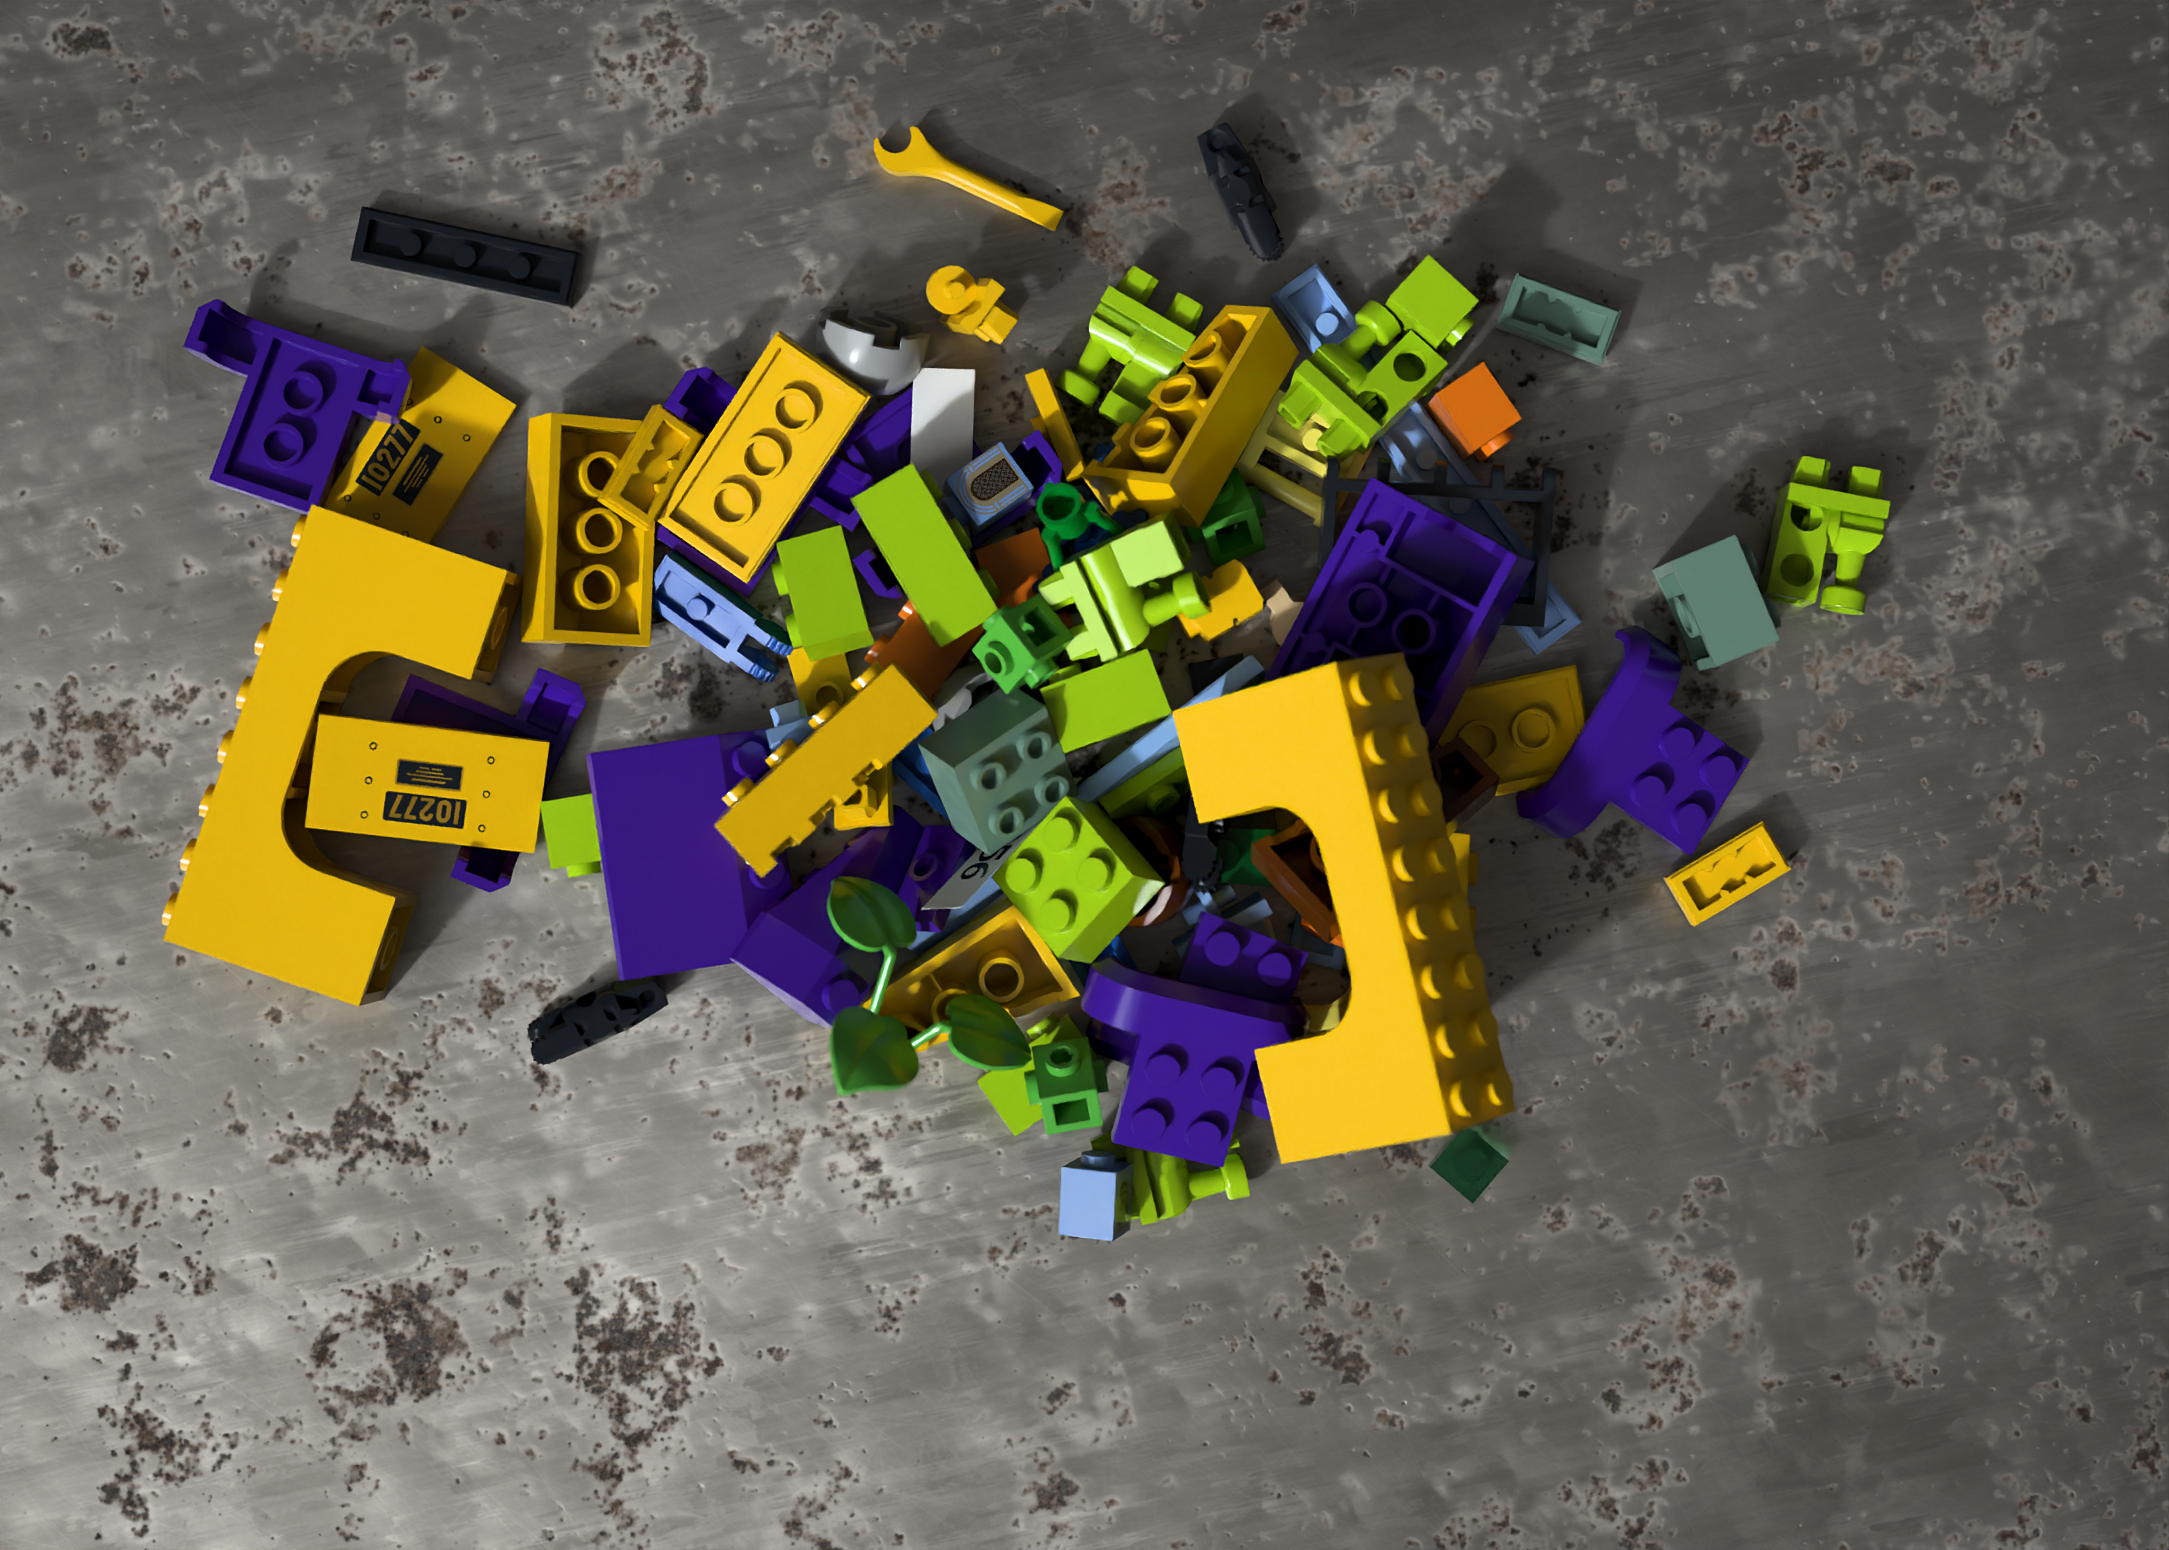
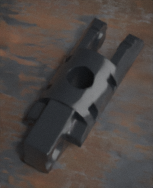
M1226 122L1217 125L1197 137L1208 173V181L1215 195L1221 201L1225 217L1231 229L1240 230L1246 245L1250 246L1249 250L1253 251V256L1257 255L1256 258H1261L1263 262L1266 260L1269 263L1272 260L1277 261L1278 257H1282L1281 253L1284 252L1283 246L1285 245L1283 243L1284 238L1280 237L1281 232L1272 215L1277 206L1270 192L1263 184L1260 170L1254 158L1249 155L1230 125Z
M654 975L613 981L543 1014L542 1017H537L536 1020H532V1023L528 1024L529 1028L527 1030L530 1041H533L531 1042L533 1061H537V1064H542L543 1066L556 1062L559 1059H564L632 1028L669 1004L666 991L659 977Z

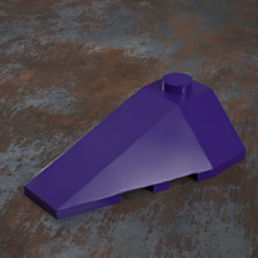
M895 804L893 805L894 826H869L861 830L845 843L844 851L822 869L815 867L802 878L804 884L783 901L776 899L763 909L729 957L804 1019L831 1029L832 1023L839 1012L845 1008L860 1005L872 987L884 959L882 949L876 952L858 949L846 942L836 932L827 911V899L831 890V881L838 877H858L876 882L888 888L896 895L898 894L925 828L902 807Z

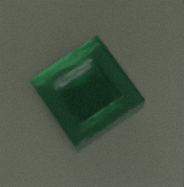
M1468 1127L1455 1132L1428 1166L1473 1204L1509 1161Z

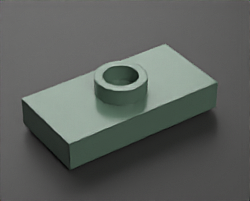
M1516 272L1495 328L1600 366L1605 358L1621 310Z

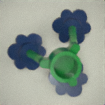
M1046 483L1043 488L1044 491L1037 500L1036 510L1039 520L1046 526L1041 537L1048 546L1051 563L1044 567L1042 571L1043 578L1033 583L1034 595L1040 593L1038 585L1045 578L1060 569V566L1065 562L1061 549L1062 545L1070 543L1072 539L1078 543L1087 542L1091 537L1090 528L1097 525L1108 531L1100 538L1099 543L1148 521V513L1141 508H1137L1130 514L1127 511L1121 510L1109 517L1103 512V508L1097 501L1090 499L1091 493L1086 486L1077 485L1073 487L1066 483ZM1075 602L1054 611L1056 615L1064 610L1069 613L1080 612Z

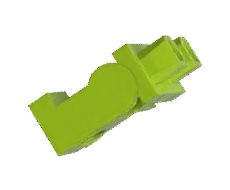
M1133 266L1125 274L1116 288L1108 286L1101 298V302L1091 316L1089 322L1090 339L1075 370L1063 369L1054 383V387L1066 396L1088 408H1092L1101 392L1099 386L1094 381L1109 360L1113 358L1125 365L1112 390L1109 391L1099 408L1100 416L1119 427L1125 421L1134 425L1151 406L1152 402L1148 395L1161 380L1165 382L1181 371L1184 365L1181 357L1197 338L1193 334L1198 327L1203 312L1201 304L1179 292L1164 317L1147 308L1146 304L1158 286L1159 281L1136 266Z
M1369 300L1356 313L1355 323L1358 328L1338 345L1334 343L1321 345L1308 360L1305 359L1294 371L1290 387L1277 410L1278 414L1285 421L1298 430L1315 413L1322 417L1330 427L1319 437L1316 446L1326 458L1327 455L1339 456L1340 463L1352 456L1357 450L1364 455L1375 444L1376 440L1382 437L1423 395L1426 396L1441 381L1449 364L1410 330L1369 372L1359 363L1373 344L1386 346L1401 332L1400 325L1395 317L1384 306L1373 300Z
M1802 456L1796 461L1789 484L1778 491L1777 508L1771 528V539L1763 575L1759 576L1758 589L1762 597L1768 595L1773 602L1799 607L1811 605L1817 601L1825 553L1837 555L1835 585H1826L1823 588L1819 607L1842 614L1864 615L1867 593L1857 588L1867 553L1873 551L1880 544L1884 536L1885 519L1888 518L1891 501L1881 500L1883 471L1852 466L1848 469L1844 492L1826 489L1830 461Z
M1172 510L1100 542L1087 550L1085 549L1069 556L1060 566V569L1045 578L1038 585L1042 597L1053 611L1074 602L1080 611L1084 621L1067 627L1074 636L1072 642L1066 647L1072 661L1093 657L1098 654L1102 662L1118 656L1120 652L1137 647L1145 640L1152 628L1182 612L1191 620L1212 612L1211 601L1206 587L1195 570L1176 577L1173 582L1174 591L1146 599L1140 587V584L1159 576L1165 577L1184 569L1192 558Z
M1235 1126L1228 1149L1240 1147ZM1112 1130L1090 1139L1092 1150L1115 1153V1161L1134 1163L1131 1220L1139 1218L1142 1225L1176 1217L1184 1213L1191 1202L1222 1191L1226 1192L1230 1200L1250 1196L1248 1180L1240 1152L1227 1155L1224 1166L1220 1167V1169L1189 1173L1186 1159L1113 1143L1111 1138Z

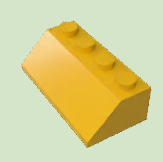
M553 412L529 418L521 642L591 646H650L655 522L650 530L642 531L597 501L643 421Z

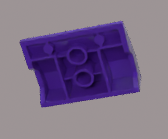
M1371 477L1264 679L1272 682L1335 662L1403 653L1406 666L1413 677V694L1420 723L1427 734V751L1430 753L1434 751L1535 562L1483 533Z
M768 728L586 754L619 981L735 963L729 957L760 912L774 900L783 901L793 893L786 849L776 857L775 861L777 864L761 878L714 826L722 812L729 807L722 798L746 776L756 783L771 769L765 762V759L771 754L766 734Z

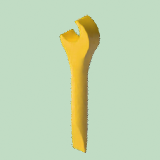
M910 127L911 142L904 151L899 153H890L884 150L880 145L879 139H874V152L880 166L890 174L896 176H924L950 183L1054 232L1064 211L955 162L929 143L917 127Z

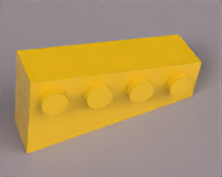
M1226 305L1182 355L1181 359L1185 363L1183 369L1165 382L1161 380L1150 392L1148 398L1152 404L1134 425L1125 421L1111 439L1116 446L1101 463L1093 459L1081 472L1080 475L1110 516L1117 511L1123 510L1130 514L1133 510L1141 508L1148 513L1150 520L1172 510L1178 525L1200 527L1299 354L1298 349L1272 308Z
M894 660L884 669L877 661L870 665L851 683L857 690L856 694L841 707L834 699L831 700L808 721L814 729L811 734L798 745L791 738L787 739L765 759V762L771 767L765 775L756 783L746 776L722 798L729 807L722 812L714 826L761 878L777 864L775 859L789 845L793 847L803 841L826 817L825 813L832 807L837 808L849 799L869 779L868 775L876 768L879 770L884 767L939 716V710Z
M1007 897L893 972L889 979L879 1017L888 1015L898 1019L905 1026L907 1038L910 1040L937 1021L948 1020L946 1007L951 999L958 995L977 994L990 998L1002 1006L1015 1019L1032 1013L1040 1007L1057 1001L1063 1002L1080 996L1053 951ZM877 983L870 988L860 1003V1007L869 1009ZM940 1033L916 1048L917 1053L929 1049L930 1046L947 1041L949 1033Z

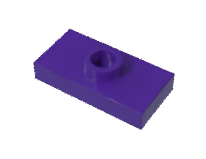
M925 826L897 894L910 909L918 932L942 933L952 908H922L976 850V846L954 831L952 826Z

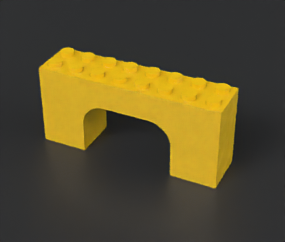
M311 504L308 515L302 514L299 517L292 534V546L297 548L290 569L283 568L275 583L273 599L278 601L272 622H265L257 636L254 651L260 657L253 677L247 676L239 689L236 707L241 709L235 730H228L221 742L217 759L223 765L216 785L210 784L202 797L199 815L204 817L200 833L197 839L192 838L188 842L184 850L180 867L181 870L186 871L180 891L179 893L173 892L166 903L162 923L167 925L163 940L360 1007L384 1000L419 894L334 864L319 850L313 840L310 828L305 827L319 712L340 715L348 690L357 675L371 663L390 656H402L470 680L492 683L522 595L523 576Z
M1403 653L1335 662L1172 711L1199 824L1277 807L1286 808L1300 816L1311 828L1319 843L1352 977V994L1348 1010L1339 1025L1254 1050L1281 1163L1451 1134L1516 1111L1513 1100V1083L1509 1073L1506 1071L1498 1039V1022L1491 1011L1484 982V965L1477 954L1470 925V909L1463 897L1455 865L1456 852L1452 842L1449 840L1441 808L1442 795L1435 782L1427 751L1428 738L1420 723L1413 694V677L1406 666Z

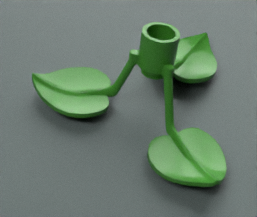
M838 877L831 881V890L827 899V911L836 932L846 942L858 949L868 952H876L882 949L884 953V962L869 1009L860 1006L845 1008L837 1014L831 1026L830 1060L837 1091L840 1096L862 1091H891L908 1086L919 1073L920 1064L916 1048L940 1033H949L948 1045L956 1057L977 1068L998 1071L1022 1068L1033 1058L1031 1056V1048L1015 1020L1002 1006L982 995L962 994L955 996L946 1007L948 1020L937 1021L910 1040L907 1038L905 1026L898 1019L888 1015L879 1017L897 956L895 947H909L914 943L917 938L915 919L908 906L898 895L876 882L858 877Z

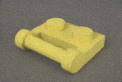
M1278 389L1236 467L1245 484L1247 482L1253 486L1256 485L1258 489L1315 518L1313 524L1320 527L1322 497L1257 463L1263 450L1267 449L1323 479V474L1326 473L1327 458L1319 451L1316 443L1330 425L1315 413L1300 430L1292 427L1277 412L1279 404L1286 394ZM1374 445L1364 455L1357 450L1352 456L1340 463L1338 477L1357 478ZM1337 491L1335 518L1349 491Z

